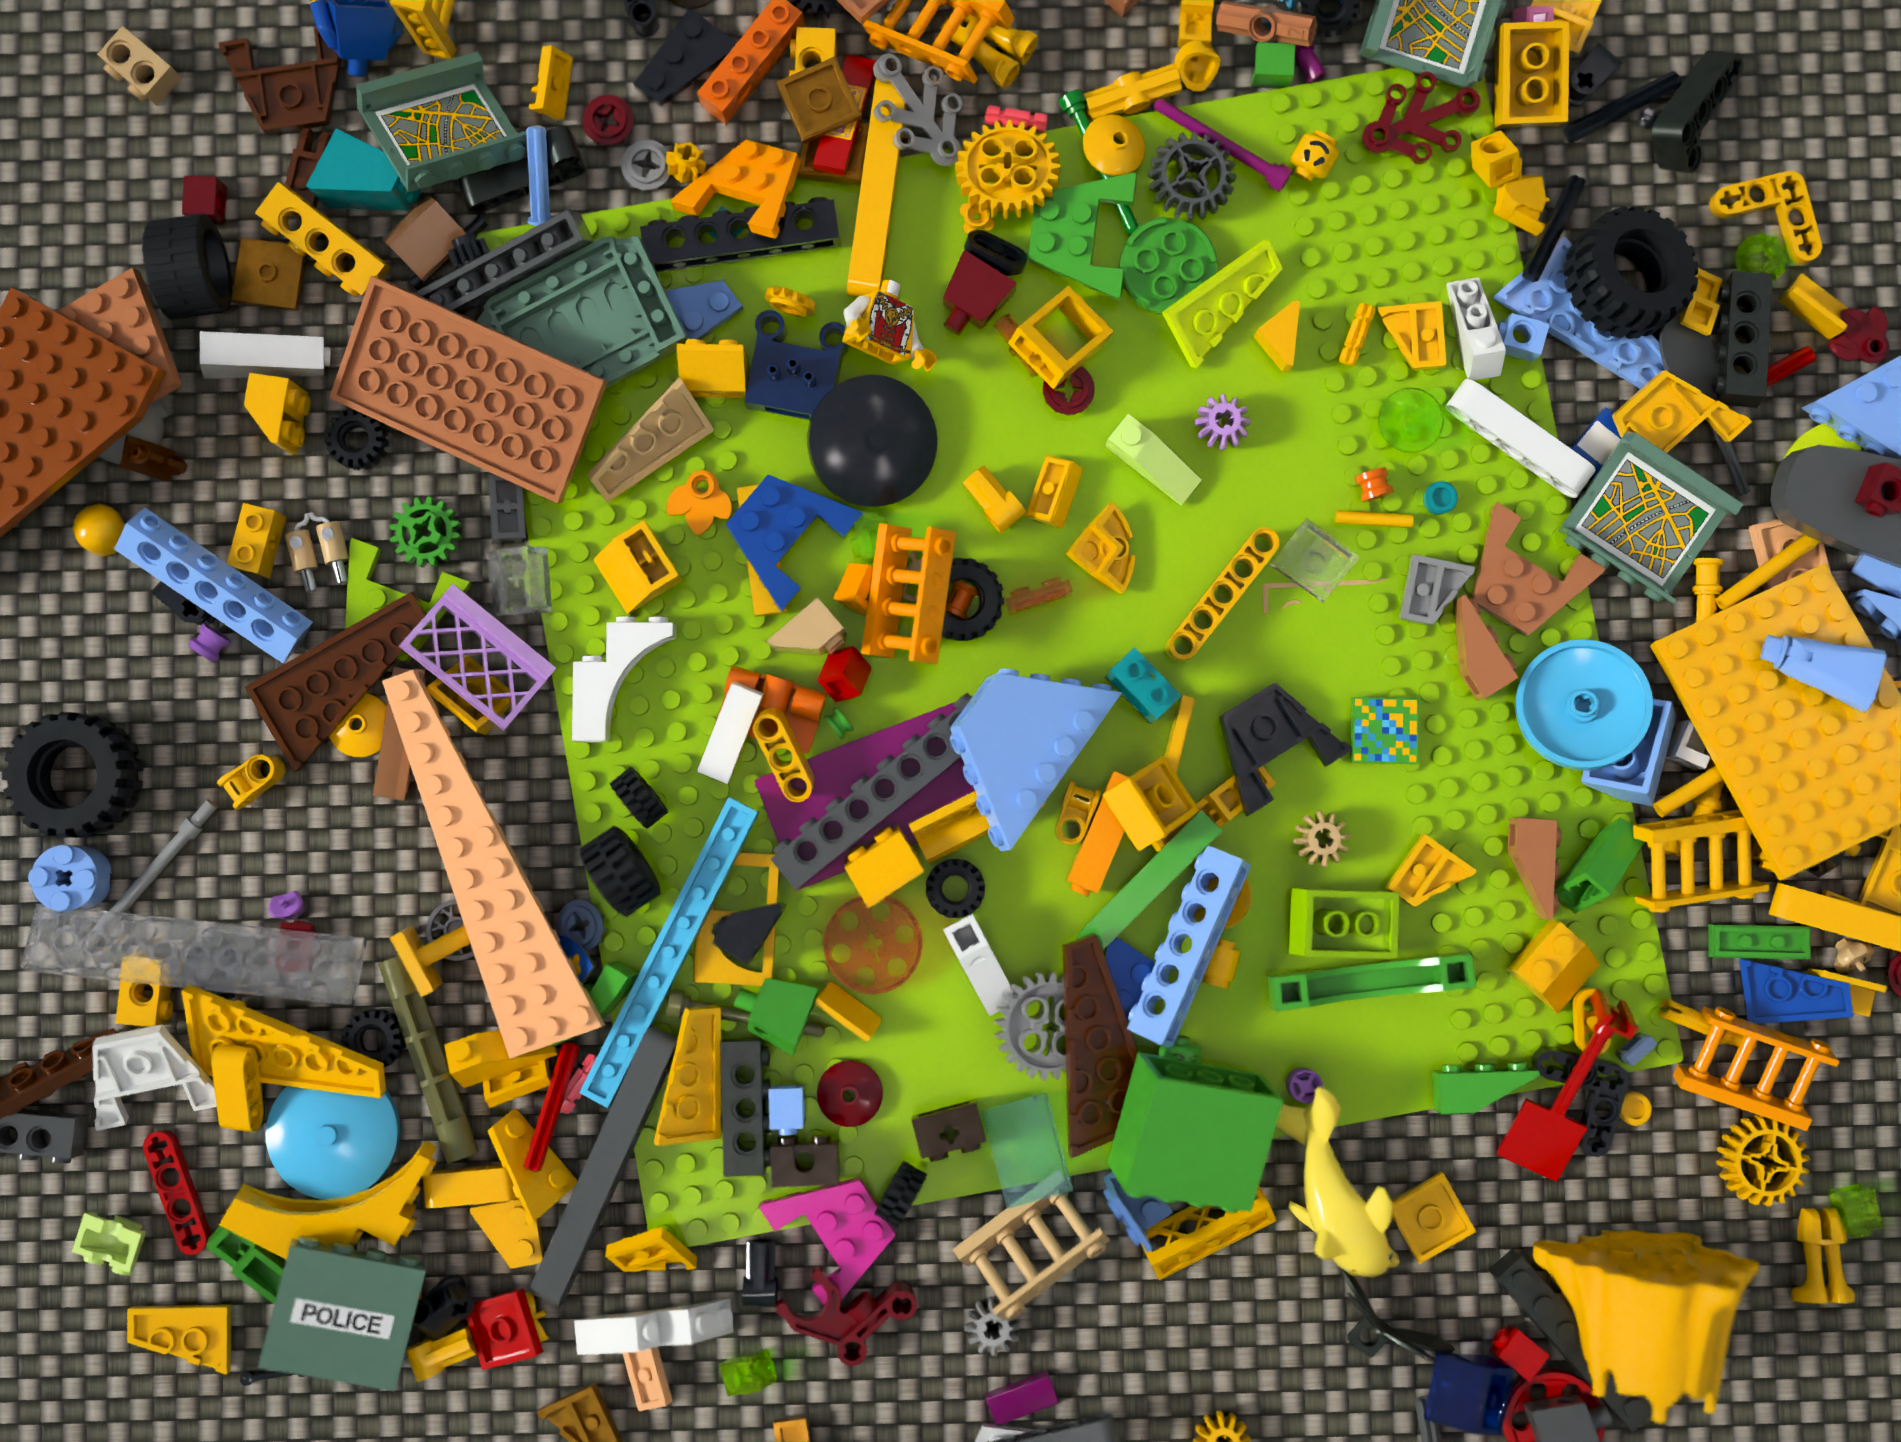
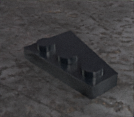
M689 8L633 84L634 88L661 107L691 86L692 81L707 71L711 72L718 67V63L727 56L737 41Z

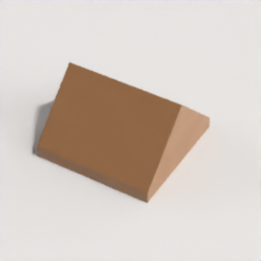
M428 195L382 240L424 282L450 258L448 250L454 249L451 241L467 233L436 200Z

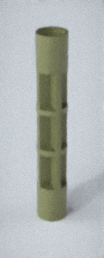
M400 956L378 963L447 1164L479 1152L454 1079L450 1075L448 1062L425 995L420 996Z

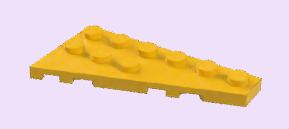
M187 984L182 990L192 1059L208 1076H213L212 1056L214 1050L219 1044L250 1047L256 1050L260 1083L381 1098L386 1092L384 1064L382 1062L191 984Z

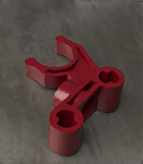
M816 1266L812 1270L813 1281L823 1286L827 1293L826 1304L821 1311L814 1315L804 1316L794 1312L786 1299H780L776 1303L777 1314L787 1321L793 1331L837 1345L840 1361L848 1366H856L864 1361L867 1355L866 1338L890 1316L900 1321L907 1320L914 1315L917 1309L914 1290L911 1285L903 1281L894 1282L875 1299L867 1291H864L847 1308L842 1309L840 1308L841 1296L839 1285L824 1272L821 1266ZM897 1297H899L902 1300H904L906 1297L909 1298V1300L905 1304H903L902 1302H897L896 1304L893 1303V1301ZM848 1342H857L858 1348L847 1350L846 1344Z

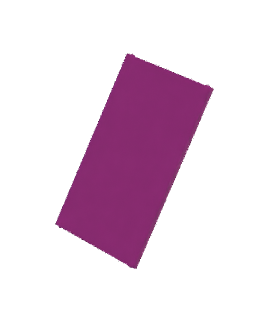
M955 702L807 759L815 777V784L809 797L802 802H792L785 797L774 773L755 779V787L759 791L778 843L780 844L787 837L791 842L802 834L799 828L812 817H815L817 821L828 813L824 808L838 796L844 800L851 795L853 791L850 787L864 775L868 779L872 778L879 772L876 766L890 754L895 759L905 751L902 745L915 734L921 738L929 732L930 729L927 725L941 713L947 717L955 711L956 708L953 706ZM934 738L927 743V751L932 756H941L946 751V745L941 739ZM962 757L799 889L846 872L843 862L847 859L846 854L860 844L865 847L875 840L873 838L874 835L887 826H890L892 829L899 825L912 846L918 844L909 826L910 823L975 791L973 785L967 782L963 774V767L965 765ZM907 759L901 765V772L906 777H915L920 772V764L914 759ZM801 778L790 780L792 787L796 790L801 791L807 788L806 782ZM887 779L880 780L875 787L876 794L881 798H889L895 790L894 784ZM856 800L850 806V814L855 819H862L869 812L868 804L863 800ZM830 821L825 825L824 833L828 839L836 840L841 837L843 827L838 821ZM810 841L802 843L799 847L800 857L805 861L815 858L817 854L815 844Z

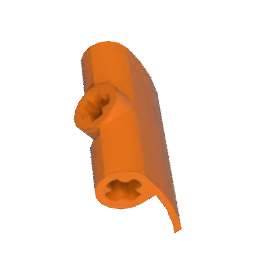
M733 665L726 680L723 703L733 681L764 693L747 736L756 738L753 731L754 722L764 709L777 708L786 716L803 753H809L820 722L827 693L794 684L793 681L770 674L764 675ZM770 718L762 720V725L768 732L778 730V724L775 720Z

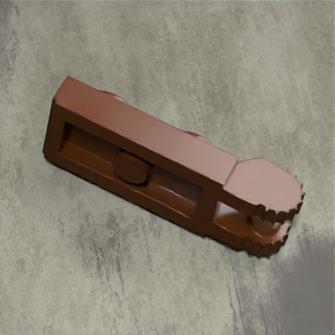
M304 127L301 130L297 147L293 149L285 185L317 208L319 199L306 187V184L332 135L323 131L320 134L316 153H312L310 150L313 142V131L310 128ZM298 213L292 215L294 217L301 218V216Z

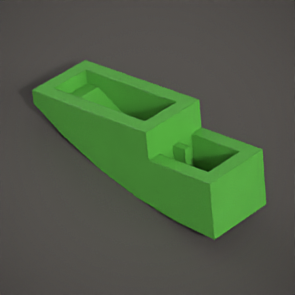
M615 961L604 966L595 984L588 983L582 985L583 988L587 989L602 1019L612 1012L626 996L639 973L623 963ZM579 1034V1035H577V1036H574V1037H571V1038H568V1039H565V1040H562V1041L553 1043V1044H551V1045L557 1046V1045H560V1044H562V1043H564V1042H569L570 1040H572V1039H574V1038H576V1037H578V1036H580V1035H582V1034Z
M219 1226L210 1235L206 1248L232 1266V1273L275 1304L286 1260Z

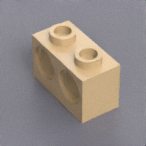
M123 26L97 54L106 63L103 69L118 82L122 78L129 82L130 85L127 89L142 102L148 98L158 106L182 79L169 64ZM130 54V58L126 62L121 63L123 57ZM155 74L153 80L145 84L146 78L149 75Z

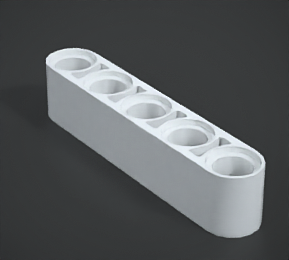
M1464 379L1446 404V409L1454 417L1569 497L1577 498L1596 471L1595 467L1585 458L1471 379Z

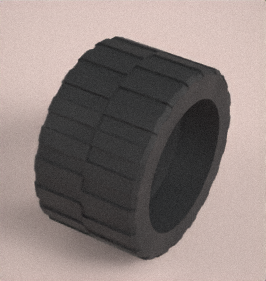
M202 213L149 221L144 228L142 236L143 262L151 293L161 312L171 320L225 313L232 301V276L222 236L212 219Z

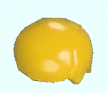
M100 503L87 506L76 515L73 521V533L77 542L84 549L102 557L117 552L114 549L125 527L120 513L114 510L113 507Z

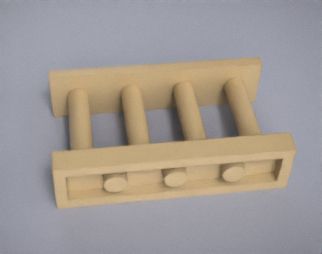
M1059 1169L952 1249L959 1261L966 1266L971 1264L977 1265L1001 1301L992 1311L1003 1321L1007 1318L1012 1320L1023 1313L1025 1310L1024 1306L1088 1257L1092 1259L1100 1255L1106 1248L1105 1244L1110 1241V1238L1101 1228L1094 1233L1088 1228L1067 1198L1068 1191L1073 1186ZM1050 1204L1057 1205L1082 1241L1067 1253L1064 1252L1040 1217L1042 1215L1041 1211ZM1024 1224L1032 1227L1055 1261L1040 1274L1014 1238L1015 1231ZM997 1244L1003 1245L1028 1281V1283L1013 1294L988 1259V1251Z

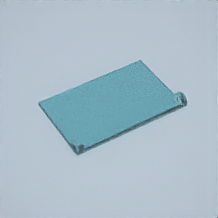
M1047 1093L981 1110L1007 1208L1073 1191Z

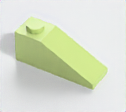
M1130 414L1126 415L1106 442L1105 447L1180 506H1182L1202 480L1153 432Z

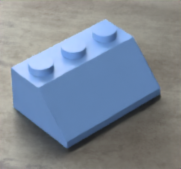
M1653 699V713L1650 726L1636 749L1623 760L1611 766L1596 770H1584L1581 783L1618 800L1653 806L1677 716L1672 702Z

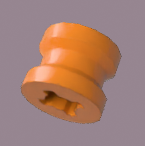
M1386 467L1373 469L1355 476L1356 484L1360 485L1362 489L1360 496L1362 502L1376 500L1394 492L1393 487L1388 484L1386 479L1388 475Z

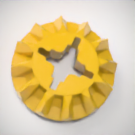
M770 287L767 288L764 296L771 307L788 315L806 317V315H813L816 306L812 299L808 298L807 295L788 288Z

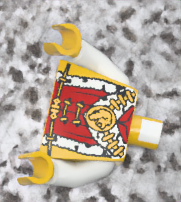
M883 280L880 291H873L859 296L844 309L843 314L847 328L844 331L843 343L892 365L912 358L911 365L913 368L920 369L923 365L925 371L929 372L936 364V355L931 350L924 348L919 340L914 321L913 307L898 300L901 287L899 283L892 280Z

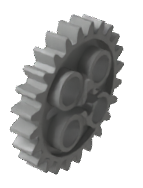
M1049 971L1045 980L1042 973L1035 972V982L1024 976V987L1021 988L1015 984L1011 985L1015 993L1013 997L1003 994V998L1008 1004L1006 1007L997 1006L996 1008L1004 1015L1003 1018L994 1020L995 1024L1002 1027V1030L996 1032L994 1037L1005 1040L999 1045L998 1049L1002 1052L1010 1051L1005 1060L1008 1063H1013L1017 1060L1015 1065L1017 1071L1022 1072L1027 1067L1026 1073L1030 1078H1033L1038 1071L1039 1077L1044 1081L1047 1080L1048 1074L1051 1072L1052 1076L1058 1080L1061 1075L1060 1070L1063 1069L1066 1072L1065 1049L1062 1051H1057L1056 1049L1058 1038L1065 1035V1018H1060L1059 1008L1064 1003L1063 974L1057 980L1056 973ZM1049 996H1051L1052 1001L1050 1003V1006L1048 1007L1047 999ZM1033 1000H1038V1012L1033 1016H1028L1026 1011L1027 1005ZM1050 1020L1053 1022V1027L1047 1028L1046 1031L1043 1030L1042 1025L1047 1024ZM1035 1033L1036 1044L1030 1049H1025L1023 1043L1025 1037ZM1047 1044L1048 1053L1043 1055V1050Z

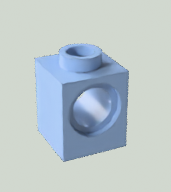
M1511 313L1503 322L1500 321L1497 325L1506 348L1505 355L1530 362L1536 360L1542 354L1550 324ZM1514 330L1524 334L1525 343H1519L1514 339Z
M804 1084L771 1085L769 1088L770 1130L778 1129L779 1135L798 1134V1129L804 1128Z

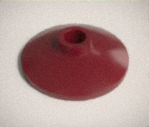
M854 1060L841 1061L832 1065L824 1072L817 1087V1101L822 1113L831 1122L844 1127L860 1126L871 1120L878 1112L883 1097L882 1084L875 1071L868 1065ZM846 1089H852L856 1097L852 1101H847L843 1097V1092Z

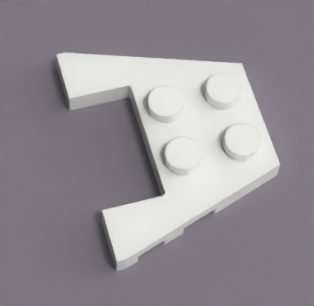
M163 1025L97 1037L93 1044V1076L96 1083V1094L94 1096L96 1131L126 1125L129 1116L120 1096L179 1084L183 1085L194 1111L217 1107L214 1082Z

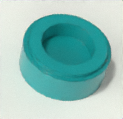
M1444 481L1433 483L1423 494L1425 508L1434 515H1444L1450 512L1458 501L1456 489L1450 483Z

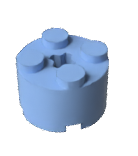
M59 845L46 850L39 856L29 872L28 881L36 898L44 906L55 911H77L92 908L104 900L110 890L111 884L109 882L112 872L109 861L97 849L83 845Z

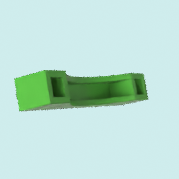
M1465 952L1267 975L1270 1006L1275 1011L1308 1008L1371 997L1476 987L1472 954Z

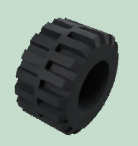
M971 558L952 559L949 584L957 580H965L972 583L979 591L980 604L977 612L967 619H956L945 610L942 637L955 641L979 638L985 635L988 630H992L996 625L997 619H1000L1002 615L1001 607L1004 605V598H1002L1001 592L1003 587L996 579L998 576L994 571L991 572L986 564L976 562L975 559Z
M612 826L580 848L581 860L590 878L606 901L621 915L628 917L661 894L660 885L653 870L631 838L622 829Z

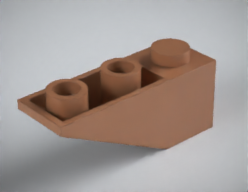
M1466 594L1453 600L1459 673L1478 701L1487 698L1518 678L1515 673L1517 667L1513 659L1507 653L1503 654L1497 645L1499 638L1490 626L1486 627L1480 618L1481 610L1474 599H1468Z
M1509 818L1508 853L1540 919L1553 920V913L1557 912L1559 905L1558 894L1554 893L1555 880H1558L1560 875V863L1556 860V847H1559L1561 843V829L1557 827V820Z

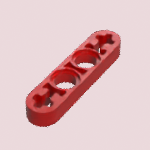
M159 1130L153 1132L144 1140L143 1151L176 1244L184 1254H198L206 1249L211 1231L177 1137L171 1131ZM158 1139L159 1141L165 1140L167 1142V1147L163 1151H156L154 1148V1144L158 1143ZM171 1156L173 1157L174 1161H169L160 1166L159 1161ZM167 1168H175L179 1172L180 1179L177 1185H169L164 1180V1172ZM178 1199H186L190 1203L191 1211L188 1216L183 1217L177 1214L175 1204ZM195 1218L196 1223L182 1228V1223ZM192 1233L193 1235L199 1234L201 1236L197 1246L195 1243L189 1244L187 1238Z

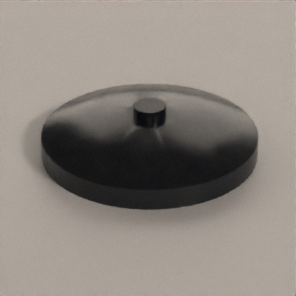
M858 376L832 388L817 404L808 426V455L817 477L835 496L858 506H886L909 497L928 477L937 452L936 426L928 406L906 384L887 376Z

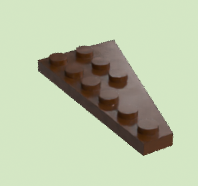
M415 591L406 594L244 687L294 772L301 769L403 653L404 650L399 647L400 644L427 615Z

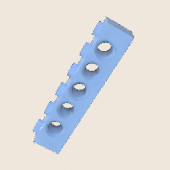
M143 508L126 523L114 550L281 663H284L300 647L313 623L147 508Z
M1207 845L1205 851L1198 855L1195 862L1196 872L1192 881L1188 882L1183 889L1181 896L1183 902L1180 909L1172 915L1168 925L1170 931L1166 941L1161 943L1156 951V964L1152 973L1147 974L1142 983L1143 993L1139 1003H1136L1129 1013L1128 1021L1130 1023L1127 1028L1128 1030L1162 1046L1171 1048L1174 1045L1250 871L1251 864ZM1214 877H1218V888L1213 892H1209V881ZM1204 907L1206 910L1205 918L1201 922L1196 923L1195 913L1199 908ZM1191 937L1192 948L1189 952L1183 954L1181 945L1186 938ZM1177 968L1179 971L1178 980L1170 984L1168 981L1169 972ZM1163 998L1166 1004L1165 1010L1157 1015L1155 1004L1159 999Z

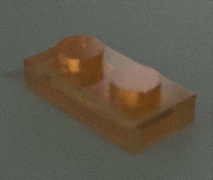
M1056 577L1042 582L1043 588L1030 591L1029 587H1023L1011 591V597L1005 601L1009 615L1071 596L1073 591L1070 581L1065 580L1061 582L1060 577Z

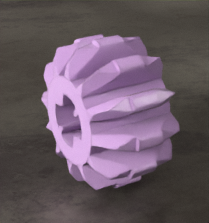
M1226 394L1219 396L1218 403L1214 398L1209 397L1206 401L1208 407H1199L1197 412L1202 417L1195 420V426L1205 427L1198 433V437L1201 439L1208 435L1210 437L1207 442L1208 447L1211 448L1215 441H1219V449L1225 450L1228 441L1235 448L1239 444L1238 437L1246 438L1248 435L1247 430L1243 427L1249 426L1251 419L1241 417L1247 412L1248 408L1247 406H1242L1237 409L1235 407L1239 400L1237 397H1234L1230 403H1227ZM1222 416L1228 419L1224 428L1217 425Z

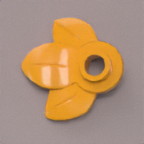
M706 470L692 473L685 485L673 489L666 506V512L670 516L685 514L686 521L695 535H701L706 532L712 525L714 517L729 519L732 510L729 496L719 489V483L714 474ZM700 482H707L709 484L708 490L704 493L697 490Z

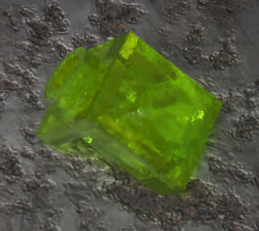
M879 513L860 516V521L854 522L857 537L850 538L854 558L860 557L862 564L874 563L869 531L878 530L879 523L887 524L886 516L879 517Z
M762 1349L752 1356L726 1359L719 1364L727 1396L759 1392L777 1380L775 1366L769 1349Z

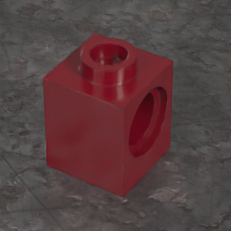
M184 176L182 214L188 216L203 213L208 215L215 224H225L227 186L217 177Z
M1887 462L1869 466L1854 502L1865 507L1864 511L1875 517L1883 518L1885 515L1901 513V469ZM1882 485L1886 489L1885 499L1881 495Z

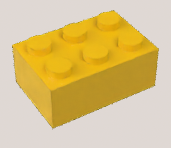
M1569 21L1503 23L1495 29L1497 34L1494 48V127L1560 126L1568 122Z

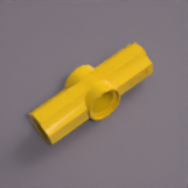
M1170 64L1144 74H1140V72L1127 73L1117 78L1111 85L1084 93L1087 118L1092 122L1104 115H1116L1122 112L1125 115L1135 114L1146 109L1152 102L1158 99H1164L1181 93L1182 85L1178 69L1174 64Z

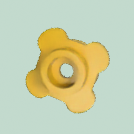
M979 202L973 205L968 203L962 204L960 214L964 217L965 221L963 226L964 232L969 234L973 230L983 229L991 231L995 225L994 220L990 217L991 208L987 207L980 213ZM978 214L980 219L976 220L974 216Z

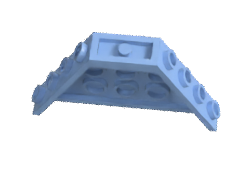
M1901 355L1826 396L1801 407V409L1808 412L1809 417L1815 422L1826 424L1836 430V434L1840 438L1854 442L1864 448V452L1901 460Z
M999 669V673L987 676L950 727L952 733L950 741L954 751L961 755L964 762L963 774L965 779L975 789L977 794L975 799L976 806L981 815L986 816L989 823L988 834L990 840L1000 851L1012 849L1122 692L1111 691L1112 686L1107 684L1095 683L1092 684V688L1081 686V681L1076 679H1061V683L1050 681V676L1044 674H1030V678L1018 676L1019 671L1013 669Z

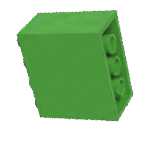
M1138 1052L1107 1164L1125 1193L1132 1197L1144 1198L1146 1195L1157 1197L1167 1203H1175L1178 1200L1188 1202L1199 1208H1206L1207 1205L1220 1207L1222 1210L1231 1213H1237L1238 1210L1251 1212L1284 1099L1261 1073Z

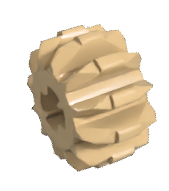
M1316 811L1315 821L1309 815L1303 817L1307 828L1296 825L1295 830L1302 833L1303 837L1294 838L1293 843L1304 844V847L1297 852L1300 857L1310 852L1308 864L1314 865L1319 857L1320 865L1327 867L1329 863L1328 856L1335 863L1341 860L1336 850L1348 852L1349 848L1340 843L1341 840L1350 839V834H1340L1339 832L1346 826L1344 821L1333 825L1336 819L1335 813H1329L1326 819H1324L1323 812ZM1324 830V837L1328 839V843L1321 844L1320 848L1318 846L1319 840L1315 838V834L1323 833Z

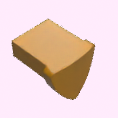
M849 563L833 599L851 610L866 616L868 606L866 597L870 590L873 567L867 564Z

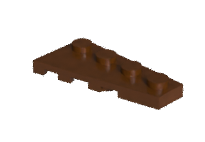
M115 1028L74 1043L68 1052L64 1053L55 1050L47 1053L41 1062L29 1066L27 1062H23L13 1066V1073L3 1077L0 1076V1119L7 1115L17 1114L26 1105L38 1099L49 1097L60 1087L70 1082L79 1081L87 1073L93 1071V1044L97 1037L117 1034Z

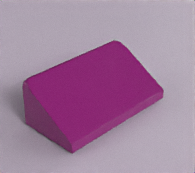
M1047 1370L985 1393L986 1401L997 1426L1059 1403Z

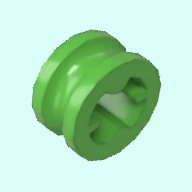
M835 707L833 714L830 716L826 714L824 718L838 736L843 739L845 738V732H852L854 728L838 708Z

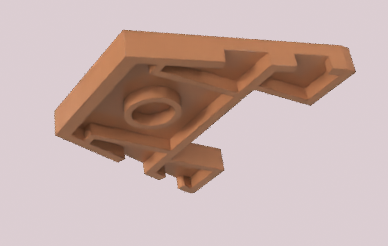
M1496 502L1490 511L1491 518L1485 534V545L1481 561L1478 565L1471 598L1475 600L1480 609L1521 634L1528 636L1603 574L1606 568L1580 553L1574 559L1562 581L1505 547L1522 517Z

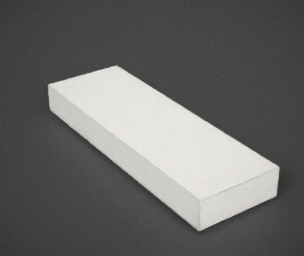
M735 681L731 683L697 772L728 784L764 693Z

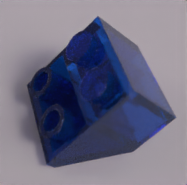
M1437 1352L1436 1361L1438 1363L1434 1365L1424 1419L1473 1434L1501 1435L1514 1369L1487 1355Z

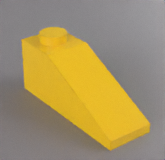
M500 1030L475 1033L444 1045L450 1075L463 1088L557 1055L556 1046L548 1045L509 1058Z

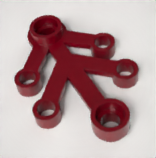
M1422 72L1415 81L1416 90L1404 119L1391 124L1397 106L1401 105L1407 96L1406 88L1402 84L1396 83L1391 85L1386 92V103L1379 120L1371 122L1365 127L1362 133V143L1372 153L1380 154L1390 149L1411 158L1415 164H1425L1432 155L1431 146L1425 142L1413 145L1398 138V136L1409 133L1441 146L1442 150L1447 153H1452L1460 146L1462 142L1461 135L1455 130H1449L1445 133L1428 126V124L1453 114L1464 118L1472 116L1480 106V96L1474 89L1464 88L1456 94L1453 100L1421 112L1427 95L1434 89L1437 82L1433 73ZM1421 79H1427V80H1429L1431 86H1430V87H1424V86H1422L1420 80H1421ZM1398 91L1401 94V98L1394 99L1391 96V92ZM1463 97H1470L1473 100V104L1468 105L1464 103ZM1374 132H1381L1384 135V140L1375 139ZM1452 137L1456 141V145H1448L1446 138ZM1416 150H1424L1426 152V157H1418L1416 154Z

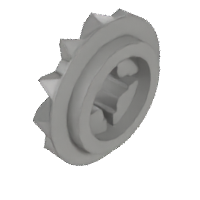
M640 140L627 148L622 157L621 169L630 186L638 188L643 192L644 190L656 191L658 187L667 184L670 175H668L669 165L666 164V154L669 151L665 146L654 140ZM650 156L653 166L657 168L655 170L650 169L645 177L642 167L638 165L645 164Z

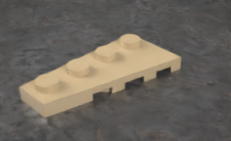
M679 377L587 475L608 503L714 431V428Z

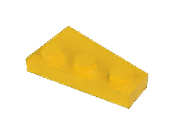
M514 1108L488 1130V1133L502 1166L507 1168L514 1184L512 1189L516 1198H520L526 1211L524 1217L528 1226H530L574 1188L578 1180L550 1147H548L540 1172H533L524 1168V1162L535 1130L521 1113Z

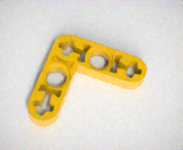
M1785 171L1724 186L1711 197L1709 208L1712 214L1721 219L1775 207L1789 258L1796 264L1804 265L1813 261L1821 254L1822 241L1803 176L1798 172ZM1786 182L1787 185H1793L1794 190L1791 192L1787 189L1783 190L1782 185ZM1752 187H1758L1763 190L1765 194L1763 202L1757 203L1751 199L1749 192ZM1740 195V201L1734 202L1729 207L1720 203V200L1724 197L1726 200H1731ZM1798 199V202H1794L1789 206H1786V203L1789 200L1793 202L1794 200ZM1791 210H1797L1802 213L1804 222L1801 226L1793 225L1790 222L1789 213ZM1803 230L1807 231L1803 236L1801 234L1797 237L1794 236V234H1798ZM1801 244L1810 246L1811 251L1808 253L1800 251L1798 246Z

